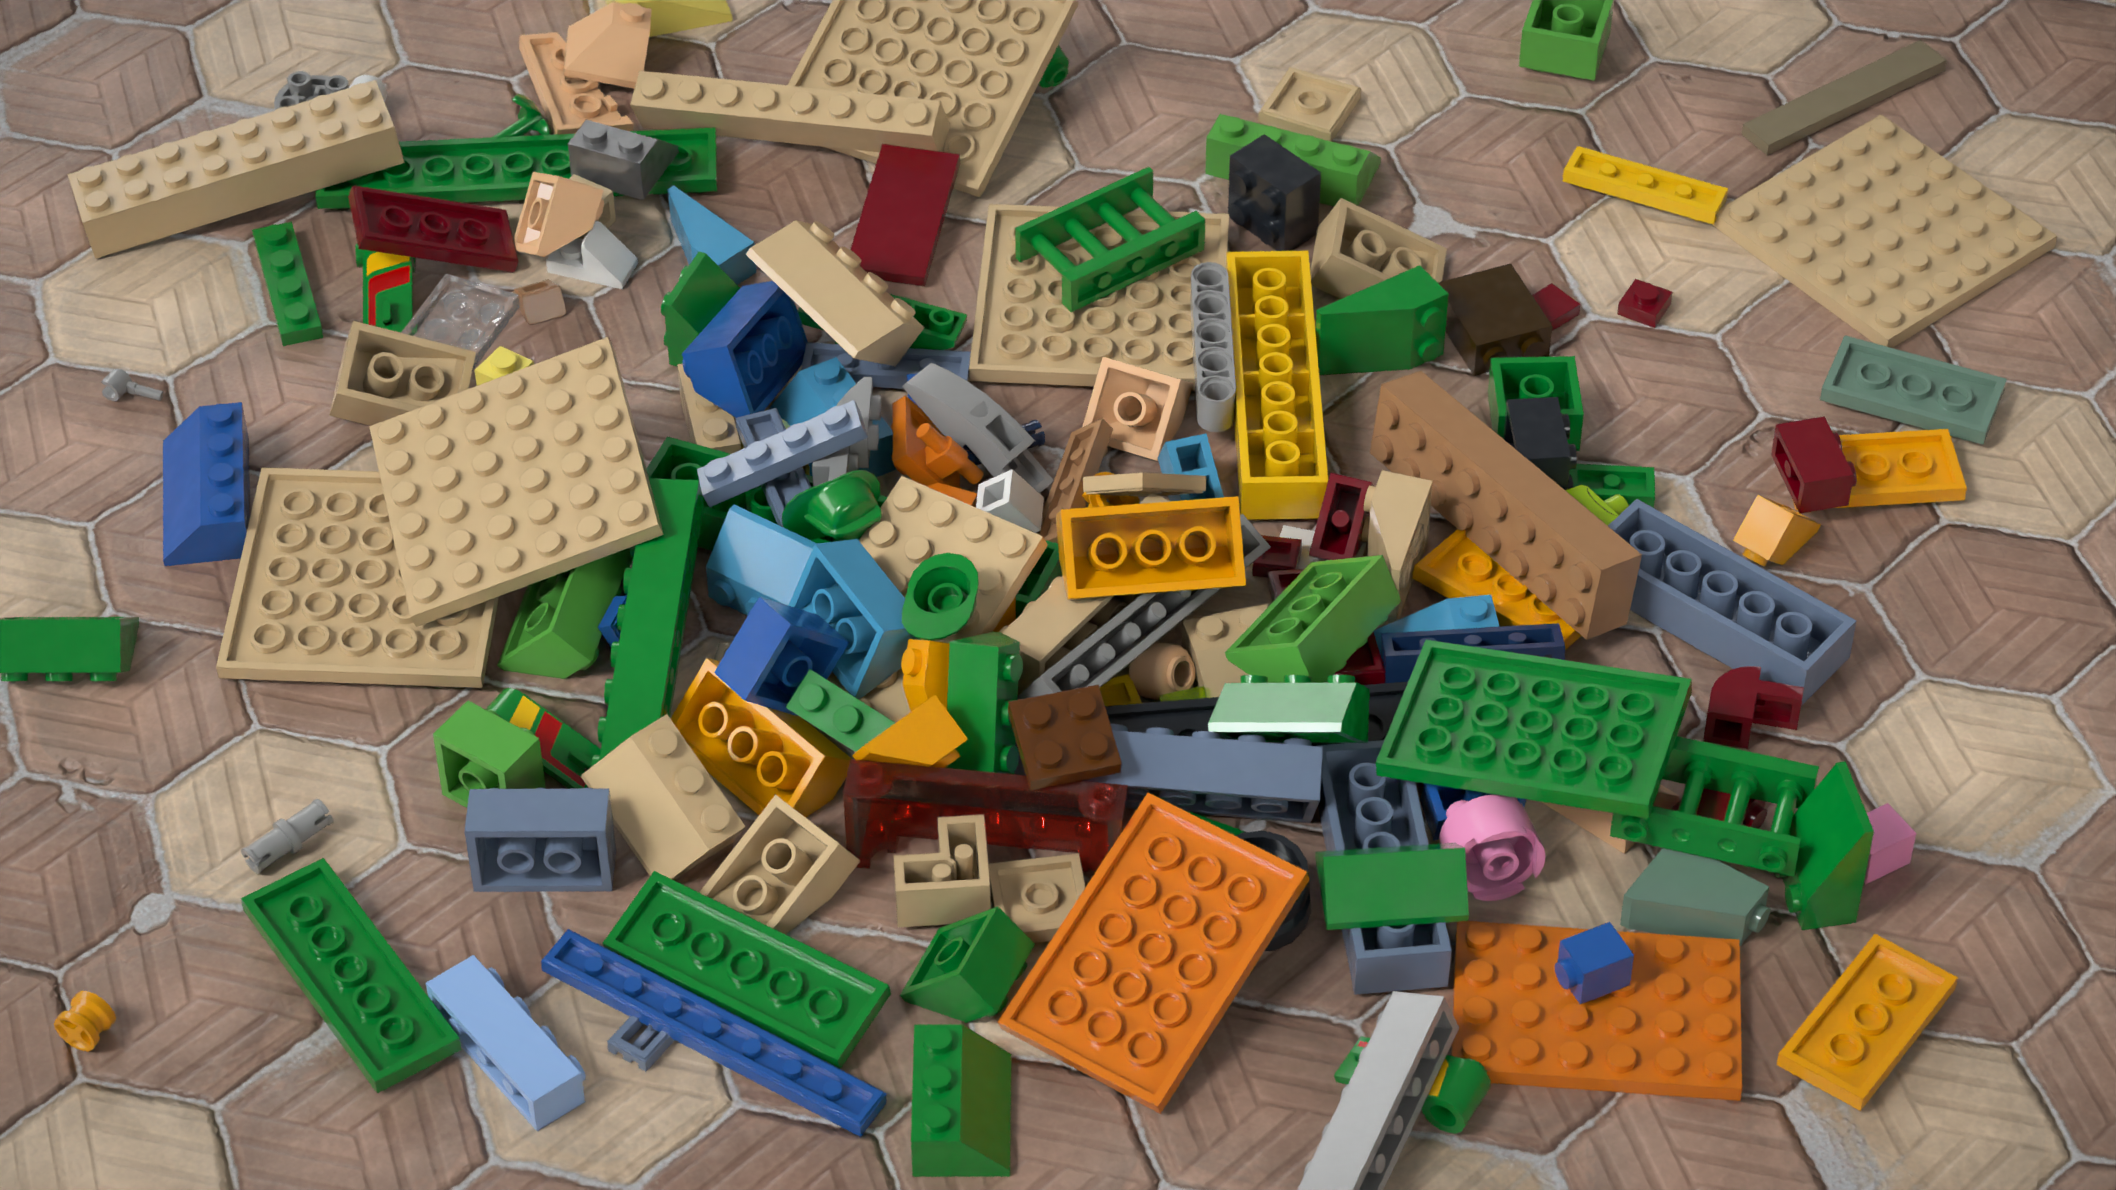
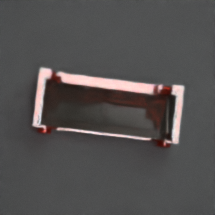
M850 759L843 792L846 849L860 860L856 868L870 869L871 858L880 850L887 848V853L896 854L900 836L938 840V817L984 815L987 845L1079 853L1082 871L1088 872V868L1096 872L1132 817L1128 785L1076 781L1030 790L1026 775Z

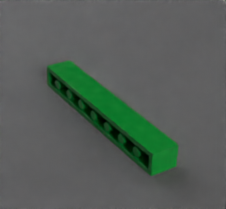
M649 478L664 535L630 547L633 564L632 568L626 567L623 580L624 593L627 594L626 604L619 605L617 613V627L621 631L620 640L613 641L611 647V666L615 668L613 679L606 680L604 689L605 705L608 706L607 716L600 717L598 723V742L602 744L600 755L593 756L591 767L630 736L666 714L669 717L671 716L705 506L699 480Z

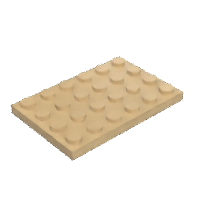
M904 476L900 477L881 506L882 518L867 529L859 540L904 598L906 597L908 583L913 571L924 560L937 554L954 553L964 556L973 563L978 572L979 580L975 611L968 623L957 633L944 639L930 640L944 643L993 632L1048 546L1044 537ZM902 668L859 699L895 723L911 712L903 688L904 673ZM831 672L827 680L849 693L835 674Z

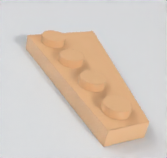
M558 32L520 35L519 49L553 135L575 134L585 120L626 131H633L634 123L628 116L622 117L617 111L618 104L610 95L604 96L598 88L599 82L563 76L566 42Z

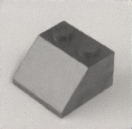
M585 120L568 143L571 176L573 174L578 175L613 192L640 200L645 199L679 152L677 145L590 120Z

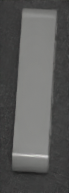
M1205 262L1196 265L1191 272L1190 310L1196 414L1198 424L1203 429L1210 432H1222L1229 429L1235 420L1236 383L1228 272L1222 265L1214 262Z

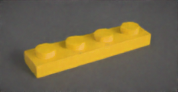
M1580 146L1576 147L1563 171L1562 182L1713 225L1716 222L1718 211L1727 201L1728 188Z

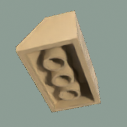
M795 220L748 250L746 255L854 359L896 366L924 329L913 317L916 313L915 310L899 298L894 299L886 291L888 289L887 283L871 272L867 273L859 266L861 259L848 248H840L832 240L835 236L834 233L820 222L814 221L813 224Z

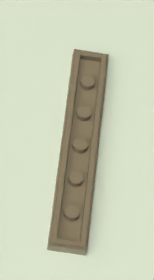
M1919 40L1744 123L1742 135L1764 154H1772L1945 71L1947 60L1925 42Z

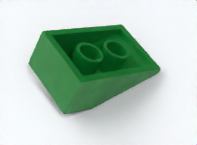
M1419 265L1317 309L1315 332L1319 375L1410 370L1444 355L1449 293Z
M1846 761L1837 762L1794 813L1789 836L1801 838L1795 875L1789 876L1774 872L1777 878L1782 877L1785 885L1787 909L1790 913L1796 914L1802 931L1856 923L1874 830Z

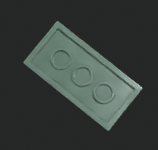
M1844 335L1822 386L1820 400L1922 429H1948L1950 436L1984 445L2005 391L2007 379Z

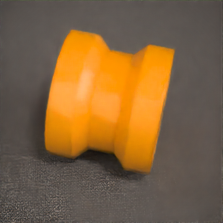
M80 991L72 998L70 1010L61 1012L55 1019L54 1026L59 1036L66 1043L81 1051H91L100 1040V1032L109 1030L115 1023L116 1016L111 1006L104 999L89 991Z

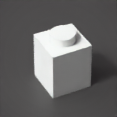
M1013 469L978 484L976 508L1034 533L1041 531L1044 497Z

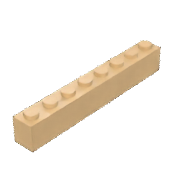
M639 71L630 104L642 128L669 130L716 127V136L880 152L882 144L943 152L950 125L939 100Z

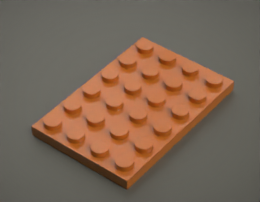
M1147 793L998 1020V1024L1005 1032L1161 1114L1310 880L1308 873L1201 818Z
M1480 921L1457 922L1453 1016L1459 1029L1451 1044V1056L1473 1059L1479 1062L1486 1069L1491 1083L1740 1101L1742 1093L1739 939L1617 931L1634 954L1630 985L1579 1004L1570 989H1564L1560 985L1555 973V963L1558 962L1560 941L1589 929Z

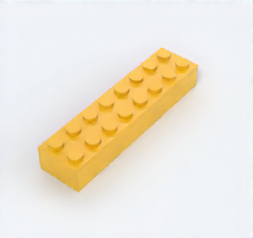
M1309 251L1226 252L1236 383L1234 427L1240 515L1243 514L1248 520L1318 519L1328 483Z

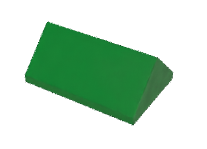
M1457 843L1317 851L1315 853L1327 930L1468 921L1469 919L1465 847Z

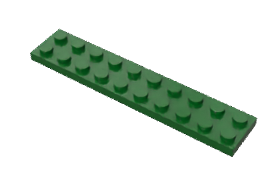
M716 127L629 131L678 146V154L648 194L668 193V189L672 186L677 187L684 193L717 191ZM575 134L399 141L405 163L316 190L318 209L350 208L348 196L352 186L461 203L525 200L533 172L560 176L567 179L571 177L568 143ZM613 192V196H623V194Z

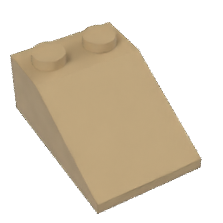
M1341 198L1318 226L1310 270L1311 285L1342 299L1419 265L1436 282H1441L1447 248Z
M353 321L345 343L329 416L371 426L465 391L469 388L476 352Z
M1382 470L1376 487L1369 486L1366 492L1364 511L1370 512V517L1367 516L1364 523L1362 542L1368 543L1367 556L1383 555L1401 599V602L1388 615V619L1385 622L1388 625L1401 618L1414 582V565L1422 559L1428 543L1433 481Z
M1267 603L1182 621V647L1188 651L1195 666L1196 672L1193 687L1198 699L1219 697L1225 683H1240L1241 676L1249 675L1229 662L1225 652L1268 608Z
M775 795L699 893L786 935L835 895L860 863V860Z

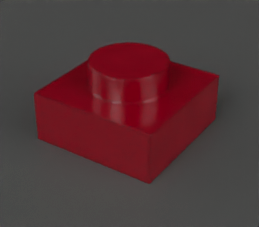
M1635 279L1619 301L1617 315L1655 328L1671 305L1673 292Z

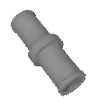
M315 799L311 804L289 819H279L273 823V830L248 847L241 849L242 856L244 858L249 857L245 862L253 872L259 874L263 869L288 852L295 854L302 849V843L334 822L332 815L325 816L330 811L321 800Z

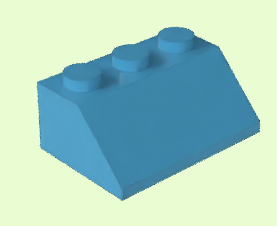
M837 357L800 370L768 410L777 408L781 419L787 421L790 426L803 423L835 407L856 382ZM882 416L880 420H873L872 423L877 424L879 428L878 450H870L869 468H859V470H866L876 477L896 470L892 461L893 432ZM813 462L809 463V466H810V476H813V474H812V464H813Z
M734 504L727 513L706 565L708 597L714 599L720 605L729 606L745 615H748L759 597L789 605L814 544L817 543Z
M858 539L814 544L788 606L819 615L849 641V644L832 670L849 694L857 699L865 696L901 668L902 656L907 649L908 639L921 640L909 634L902 624L904 596Z

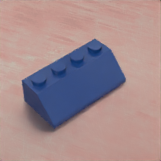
M774 281L742 286L682 353L683 369L687 377L691 379L695 392L735 418L764 411L803 363L806 342L808 340L795 302Z
M242 402L199 406L163 440L164 566L241 559L251 516L249 437Z

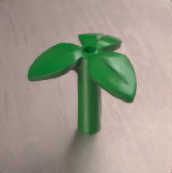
M517 94L512 101L521 106L518 114L519 120L493 137L524 136L530 131H538L541 135H552V132L537 105L525 95Z

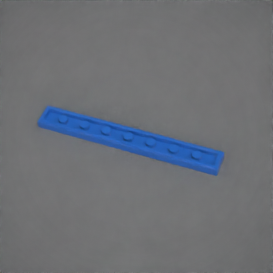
M570 929L563 934L541 960L543 972L629 1017L634 1016L638 1018L639 1022L647 1026L648 1023L651 1024L652 1029L658 1032L662 1030L667 1032L673 1040L859 1137L863 1135L887 1103V1093Z

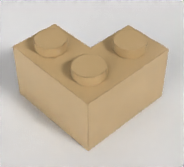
M984 815L938 817L939 853L894 855L898 927L952 924L991 909Z

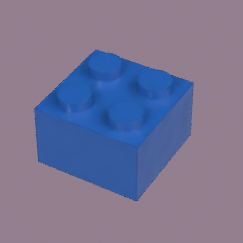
M759 597L714 673L744 701L796 715L785 707L808 671L811 669L823 678L828 679L849 641L817 614Z

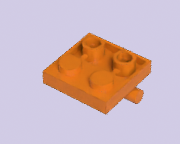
M905 395L892 403V461L901 474H907L913 481L924 486L941 483L960 488V474L971 484H976L982 479L983 471L968 459V452L950 436H944L923 410Z

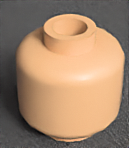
M1155 642L1129 664V677L1133 681L1138 695L1145 699L1161 701L1178 700L1184 697L1195 679L1196 670L1188 651L1178 644Z

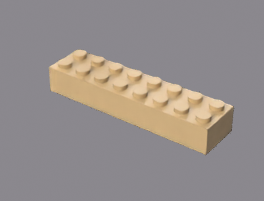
M376 80L367 83L356 84L350 88L328 95H320L292 106L281 107L253 118L242 119L236 123L214 130L203 131L188 138L163 143L158 147L139 153L124 155L119 159L100 165L85 167L80 171L67 175L83 226L96 259L405 162L394 124Z

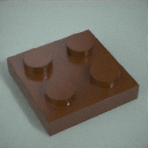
M1099 684L1008 702V714L1030 790L1121 773L1122 762Z

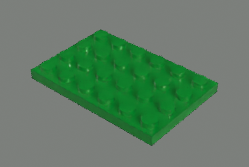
M1425 640L1376 760L1377 776L1649 819L1692 693V679Z

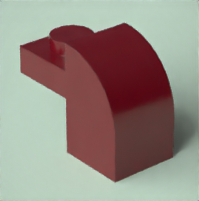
M1757 666L1739 667L1724 673L1716 680L1711 690L1703 742L1748 749L1752 723L1797 730L1804 687L1759 680L1761 667Z

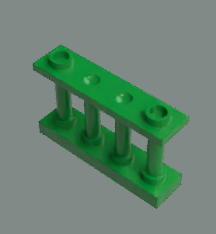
M1146 167L1016 227V259L1021 263L1038 254L1043 256L1062 275V304L1070 312H1073L1205 250V218L1197 211H1193L1175 219L1153 198V170L1150 167ZM1141 208L1160 227L1142 234L1122 215ZM1107 223L1127 243L1109 250L1090 230ZM1074 238L1093 258L1075 266L1056 246Z
M1677 736L1662 779L1685 784L1678 811L1653 806L1649 819L1613 813L1610 836L1794 876L1801 838L1789 836L1795 808L1799 809L1816 788L1819 766ZM1704 788L1731 794L1724 821L1696 815ZM1749 798L1777 804L1770 831L1742 825Z

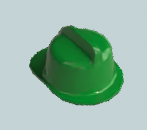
M854 470L828 482L808 488L797 494L786 504L782 513V526L809 540L825 536H831L839 541L860 539L867 529L882 518V511L877 503L880 496V483L874 474L866 470Z
M943 553L924 560L913 571L902 609V624L909 634L924 640L944 639L957 633L968 623L977 605L976 596L979 586L978 572L973 563L962 555Z

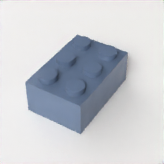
M469 789L464 832L474 892L613 891L616 843L609 789Z

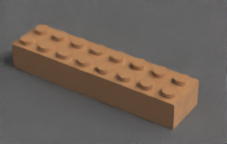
M1422 371L1381 384L1370 448L1372 456L1393 473L1433 481L1431 506L1458 530H1466V536L1523 586H1527L1530 592L1535 594L1539 600L1586 640L1627 624L1642 557L1640 552Z

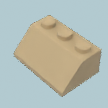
M668 714L630 736L581 776L588 788L609 789L613 824L650 876L656 871L672 880L677 879L732 844L746 827Z

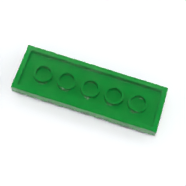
M324 858L241 898L242 907L246 915L377 1094L462 1050L459 1036Z
M656 871L651 874L602 943L604 948L839 1069L842 1068L891 995L888 984Z

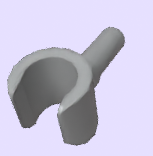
M122 369L111 371L101 381L102 384L107 385L102 390V394L111 401H117L125 392L161 401L163 397V391L132 382L131 377Z

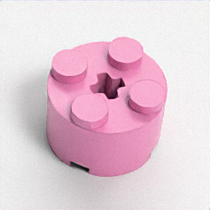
M1496 794L1485 795L1470 801H1457L1447 809V819L1441 828L1439 841L1440 844L1457 843L1465 847L1467 890L1473 894L1475 899L1497 901L1509 898L1525 889L1523 882L1532 874H1534L1535 878L1540 874L1545 863V849L1524 806L1517 798Z

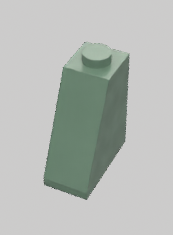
M1662 848L1624 894L1620 925L1627 929L1658 934L1739 939L1741 946L1752 931L1759 933L1769 918L1770 908L1766 906L1769 886L1716 859Z

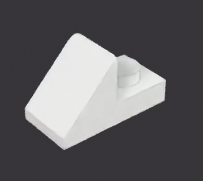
M595 221L593 229L588 232L584 240L576 238L552 252L547 258L546 263L548 273L623 289L636 268L638 260L601 222Z

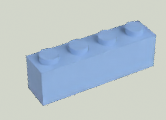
M472 955L426 982L428 997L459 1036L461 1047L536 1131L585 1103L582 1082L586 1079V1076L579 1061L572 1055L566 1057L559 1049L558 1043L549 1028L544 1025L539 1027L534 1022L525 1002L518 996L513 998L505 990L504 983L495 969L492 967L486 969Z

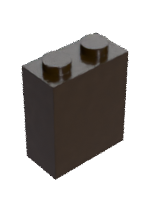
M1511 263L1437 282L1449 293L1446 333L1473 376L1490 372L1491 358L1549 356L1552 324Z

